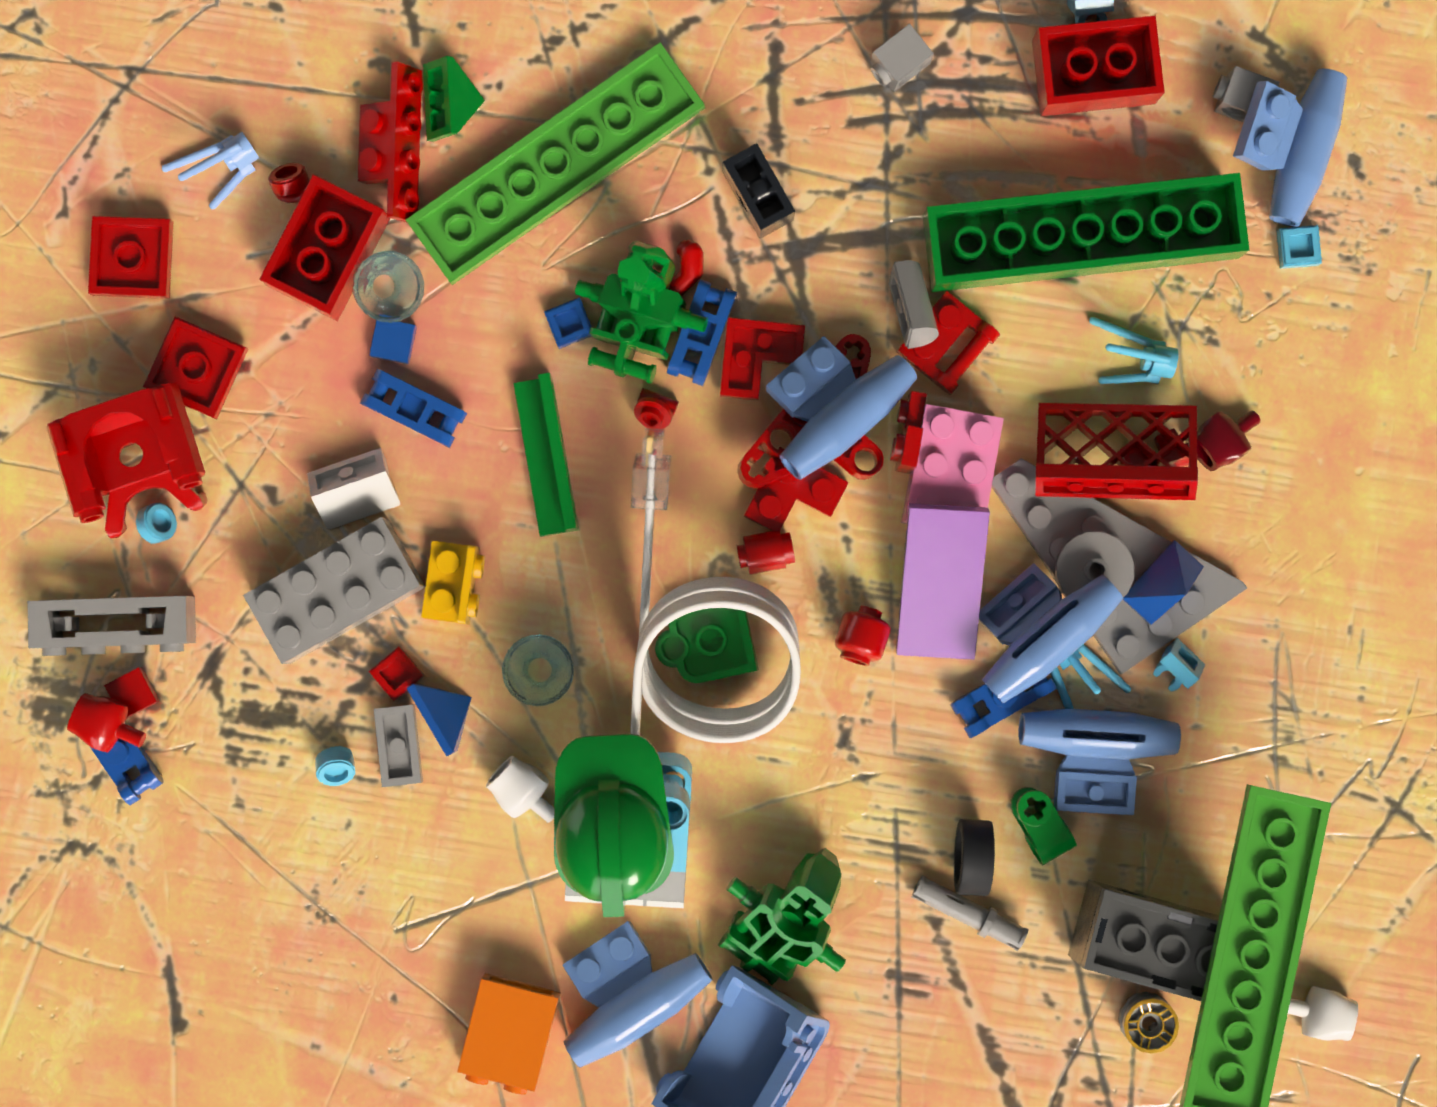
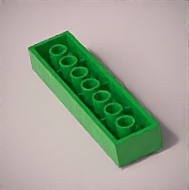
M1240 173L929 206L922 216L931 292L1239 259L1250 251Z

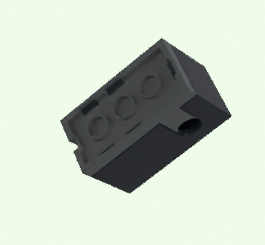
M1088 879L1068 956L1083 969L1201 1001L1219 916Z

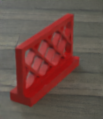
M1038 403L1035 496L1196 500L1198 486L1197 406ZM1046 415L1064 416L1070 424L1057 434L1046 424ZM1092 416H1101L1110 425L1099 434H1095L1084 423ZM1131 417H1142L1150 425L1136 435L1124 423ZM1171 418H1188V428L1178 436L1163 424ZM1076 429L1090 440L1078 451L1074 450L1064 441ZM1115 430H1118L1130 441L1117 452L1103 441ZM1156 430L1170 442L1158 453L1143 442ZM1045 435L1050 438L1047 443H1045ZM1187 438H1188V446L1184 443V441H1185ZM1056 445L1070 456L1062 464H1044L1045 454ZM1097 446L1109 459L1102 465H1091L1083 456ZM1137 447L1150 459L1142 466H1131L1123 457ZM1177 448L1188 457V467H1173L1163 458Z

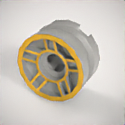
M1150 992L1136 993L1126 999L1127 1002L1120 1009L1118 1020L1120 1030L1129 1043L1139 1051L1150 1054L1162 1052L1170 1047L1177 1038L1179 1022L1177 1014L1167 1001L1159 995ZM1152 1016L1157 1022H1153L1149 1026V1031H1146L1142 1026V1021L1145 1017Z

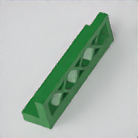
M550 373L538 374V379L513 384L540 537L579 531L553 378Z

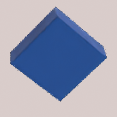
M580 297L544 311L559 349L591 337L589 331L592 326Z
M377 317L369 356L409 364L417 326Z

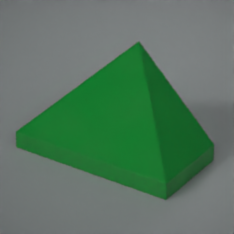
M445 56L423 64L427 141L434 142L457 134L485 100L453 57Z

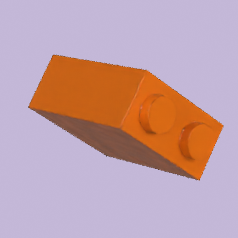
M485 973L480 981L457 1072L466 1074L465 1079L472 1083L487 1085L490 1080L504 1084L503 1089L511 1093L525 1095L527 1090L535 1092L561 992Z

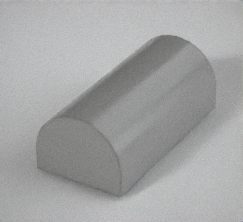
M912 260L894 262L888 284L905 346H907V349L925 346L938 337L939 331L921 266L918 262Z

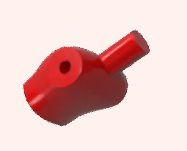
M84 693L78 699L67 725L69 732L78 736L88 746L102 752H109L118 739L140 748L147 735L145 732L125 724L128 715V705L113 698L94 696L88 693Z

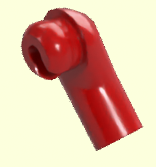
M688 239L681 241L676 248V253L680 257L681 271L672 278L669 290L678 292L681 296L702 278L704 270V252L701 246Z

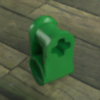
M1031 787L1021 788L1014 793L1010 804L1012 813L1024 832L1030 849L1042 866L1077 846L1068 826L1059 816L1051 799L1045 793ZM1029 798L1039 801L1034 806L1036 811L1034 815L1024 811L1029 807L1027 803Z

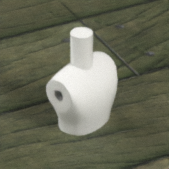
M510 756L487 781L486 788L492 792L501 808L511 817L517 818L531 808L547 823L554 819V807L541 797L549 784V780L534 766L524 763L514 756Z
M1312 986L1305 1001L1291 998L1288 1014L1302 1017L1303 1035L1326 1041H1349L1354 1034L1357 1023L1358 1003L1353 999L1346 998L1339 992Z

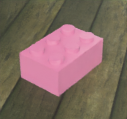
M929 404L925 405L921 428L924 429L917 468L909 476L901 523L907 524L909 503L988 508L1004 418Z

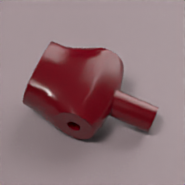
M1251 410L1235 422L1223 411H1219L1211 416L1197 431V460L1209 471H1215L1222 466L1233 464L1252 449L1245 433L1261 422L1259 415Z

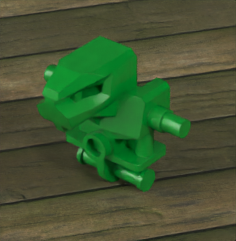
M633 241L628 247L629 253L627 258L619 262L618 275L613 273L609 275L604 285L579 280L575 288V295L589 298L592 302L598 303L603 307L597 327H591L589 334L597 340L619 346L617 355L598 350L597 347H593L588 357V365H596L613 370L614 374L619 377L629 375L646 380L647 383L651 384L655 378L657 366L634 361L635 351L667 360L669 354L665 349L671 332H678L679 327L704 332L708 324V317L694 314L691 310L685 309L686 302L678 292L669 290L676 267L667 253L660 247Z
M827 848L820 850L816 854L807 853L792 872L785 890L775 884L768 883L757 891L752 886L749 887L737 877H734L726 890L738 898L739 902L748 909L745 913L738 911L734 915L728 931L723 935L718 946L720 948L724 947L741 960L740 967L746 972L752 969L766 978L770 985H773L779 977L784 981H789L793 977L797 964L807 967L815 959L820 963L824 962L836 972L840 971L846 959L834 951L833 947L827 943L831 928L823 920L832 912L841 887L842 874L837 856Z

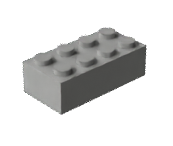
M380 517L243 596L281 664H291L424 589L426 585L389 520Z

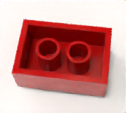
M1156 15L1039 27L1032 39L1040 116L1155 105L1165 93Z
M313 174L259 280L269 288L338 322L390 218L387 217L384 209Z

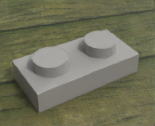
M415 704L374 709L382 787L422 783L423 776Z

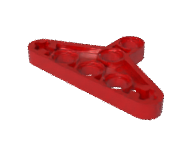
M850 334L843 337L835 347L844 356L847 354L846 348L850 349L853 345L858 347L859 352L857 356L859 359L853 358L850 361L855 379L868 371L871 347L864 337L858 334ZM783 409L739 462L737 473L741 482L750 488H759L791 475L781 460L775 465L773 458L780 459V455L784 450H778L771 444L770 435L774 430H784L789 434L792 441L807 421L795 417L792 418ZM864 435L841 456L834 459V461L853 477L866 480L872 478L881 470L884 456L881 449ZM858 451H868L872 454L875 460L872 470L863 471L856 466L854 460ZM766 452L771 458L761 470L765 477L760 474L754 478L748 474L751 467L747 462L755 464Z

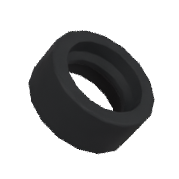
M960 819L957 824L954 845L955 892L960 895L988 896L993 882L995 859L993 824L989 820Z

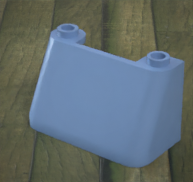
M732 965L729 970L720 976L716 984V990L718 991L717 1000L723 1005L685 1070H678L672 1074L667 1073L660 1079L656 1086L657 1094L651 1103L655 1107H786L822 1045L830 1027L828 1020L740 967Z

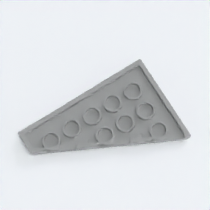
M1022 458L993 477L992 489L1054 579L1055 561L1061 549L1071 538L1085 532H1105L1117 537L1129 549L1134 561V580L1132 585L1171 544V541L1093 498L1035 496L1036 466ZM1190 553L1204 568L1188 593L1158 620L1150 625L1122 600L1093 636L1118 673L1123 674L1246 590V585L1241 580ZM1093 563L1089 567V573L1092 577L1097 578L1101 575L1102 568L1099 564Z

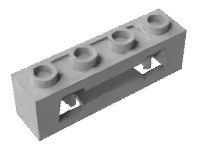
M195 597L27 601L28 648H42V656L66 655V648L81 647V655L106 654V646H120L121 653H145V645H160V652L184 651V644L196 643ZM149 608H166L165 614H149ZM59 611H75V615L83 616L146 614V628L164 629L163 634L150 635V631L135 630L75 632V637L63 638L62 631H79V617H60Z

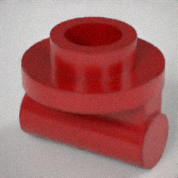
M642 388L634 408V414L643 426L649 429H664L671 423L679 401Z

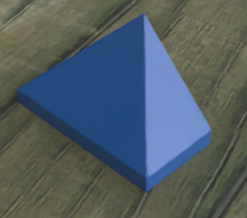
M1173 540L1132 585L1129 592L1123 597V601L1146 622L1152 625L1188 593L1204 566L1178 542Z
M422 684L409 686L407 688L408 692L446 757L458 751L472 697Z

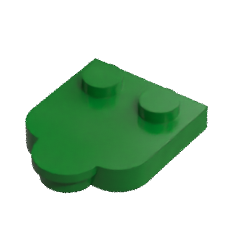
M708 608L685 614L669 623V630L664 631L658 637L655 644V652L659 661L668 667L677 668L679 674L691 683H702L759 670L746 611L732 608Z

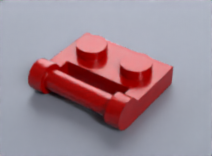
M946 291L932 308L939 331L938 337L933 342L917 348L907 349V346L903 343L897 350V353L944 392L952 395L959 386L957 381L988 343L993 344L998 339L1000 333L991 324L982 320ZM968 326L976 335L945 373L942 372L935 365Z

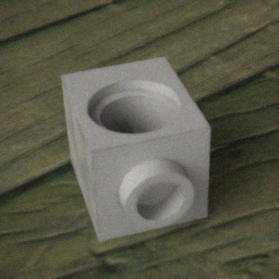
M909 23L873 52L870 61L873 66L870 69L873 76L882 86L888 84L895 92L930 65L934 53Z
M1235 66L1227 77L1221 75L1213 93V98L1218 99L1214 112L1244 123L1257 82L1269 81L1276 86H1279L1280 82Z

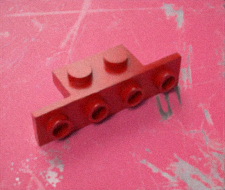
M396 61L391 63L390 101L360 105L357 182L367 185L388 182L387 217L407 223L406 219L415 214L419 206V154L423 83L422 70Z

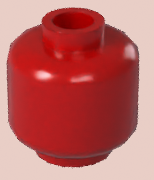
M861 605L858 611H848L843 614L835 638V647L841 651L840 657L858 665L869 666L871 661H879L883 657L891 628L886 621L881 619V611Z

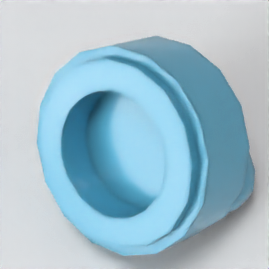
M159 502L141 508L136 516V526L139 534L151 544L166 541L176 532V516L172 509L165 504Z
M334 746L324 749L316 756L315 769L319 782L329 786H340L353 779L355 775V762L353 753L349 748Z

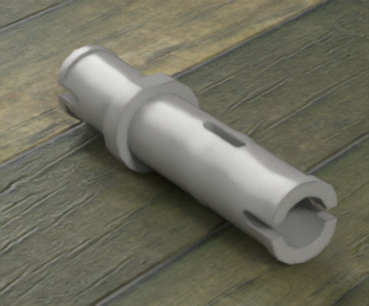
M923 875L916 884L911 896L978 930L977 935L983 938L988 935L1016 951L1023 945L1029 931L1028 928L998 915L997 909L991 906L987 909L927 879Z

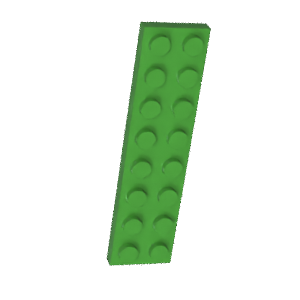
M659 42L407 218L406 221L451 285H454L704 110L705 104Z
M1248 784L1246 786L1179 1107L1269 1106L1331 803Z

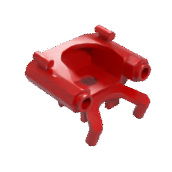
M166 383L153 388L141 389L70 413L47 424V431L73 517H79L81 523H89L103 518V510L106 507L102 496L109 495L105 531L109 538H118L127 530L125 523L127 504L136 494L146 489L161 488L168 490L183 505L193 511L201 510L207 504L206 494L204 492H195L192 489L203 483L201 477L204 476L205 470L178 384ZM137 444L143 451L141 462L133 467L125 466L120 458L122 449Z

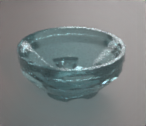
M396 251L376 252L363 260L356 269L352 283L353 296L360 309L370 318L380 322H398L412 315L421 304L424 296L423 276L419 267L408 256ZM380 275H387L394 282V292L387 298L378 297L373 290L374 280Z
M529 635L515 642L507 651L502 666L503 680L510 694L518 701L526 705L545 706L556 702L569 690L573 682L574 663L570 652L559 640L547 635ZM537 658L547 660L552 667L550 677L543 682H537L529 675V665Z

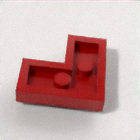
M728 318L720 397L759 400L762 362L790 365L803 354L805 325Z
M911 391L908 395V400H900L897 422L903 423L902 433L897 434L896 438L893 439L890 453V461L896 462V472L910 474L917 468L924 429L921 428L927 397L926 393Z
M773 459L775 465L779 462L780 459ZM822 468L817 469L801 480L791 474L763 487H759L744 517L771 531L781 530L797 500L831 518L849 482Z

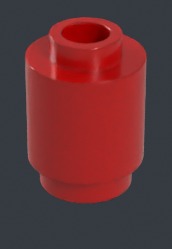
M780 530L743 536L744 544L736 545L740 568L748 567L749 575L786 569V564L795 563L790 532L780 534Z

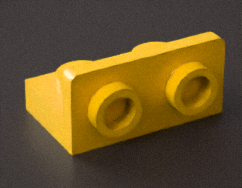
M432 541L421 618L469 624L470 617H477L480 595L474 594L476 578L482 579L485 565V555H479L480 547Z

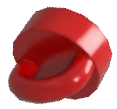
M299 163L281 165L275 168L268 177L273 193L277 199L285 203L299 202L310 181L305 166Z

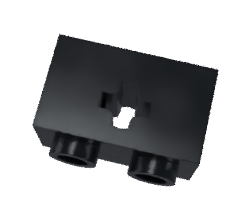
M757 143L723 161L722 172L760 239L794 221L795 210Z

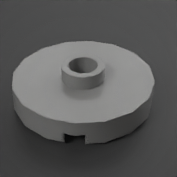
M1085 532L1071 538L1058 554L1055 561V580L1061 594L1065 597L1095 579L1089 573V567L1093 563L1101 566V575H1104L1123 597L1129 592L1134 580V561L1129 549L1117 537L1105 532Z

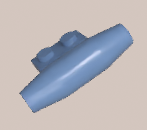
M1318 69L1300 104L1296 100V95L1269 81H1260L1256 84L1233 157L1262 171L1276 169L1269 218L1276 223L1291 227L1300 226L1322 184L1341 126L1348 79L1341 72L1332 69Z
M823 336L766 385V392L792 418L795 417L807 421L805 426L780 455V460L785 468L795 478L801 480L841 456L885 418L917 379V374L913 367L903 357L896 355L855 379L851 362Z
M1033 563L980 609L979 620L1002 645H1010L982 679L983 682L1002 703H1005L1041 681L1096 633L1123 600L1122 594L1104 575H1100L1062 599L1061 591L1057 585Z
M1067 708L1022 713L1019 720L1018 737L1020 745L1065 755L1056 770L1053 805L1057 811L1134 815L1137 776L1129 759L1177 754L1180 748L1181 731L1178 723L1133 712Z
M627 921L563 964L582 998L599 1007L563 1041L565 1048L572 1060L580 1068L626 1048L686 1006L713 980L710 972L696 953L652 972L651 954L632 923Z

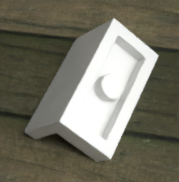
M381 448L307 473L311 498L326 528L329 530L400 505V500L390 479L386 458Z

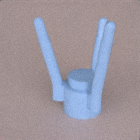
M243 132L238 133L234 137L230 135L221 142L164 164L161 169L163 172H168L212 154L214 155L180 173L178 179L184 181L224 160L230 171L238 167L239 171L210 202L209 207L215 209L246 176L256 171L251 163L259 159V156Z

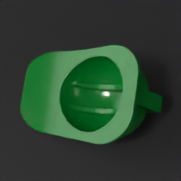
M640 735L583 736L574 739L564 748L555 769L554 861L560 877L568 887L589 900L602 902L603 917H624L626 901L636 899L660 887L669 876L673 865L674 846L668 815L662 763L653 745Z

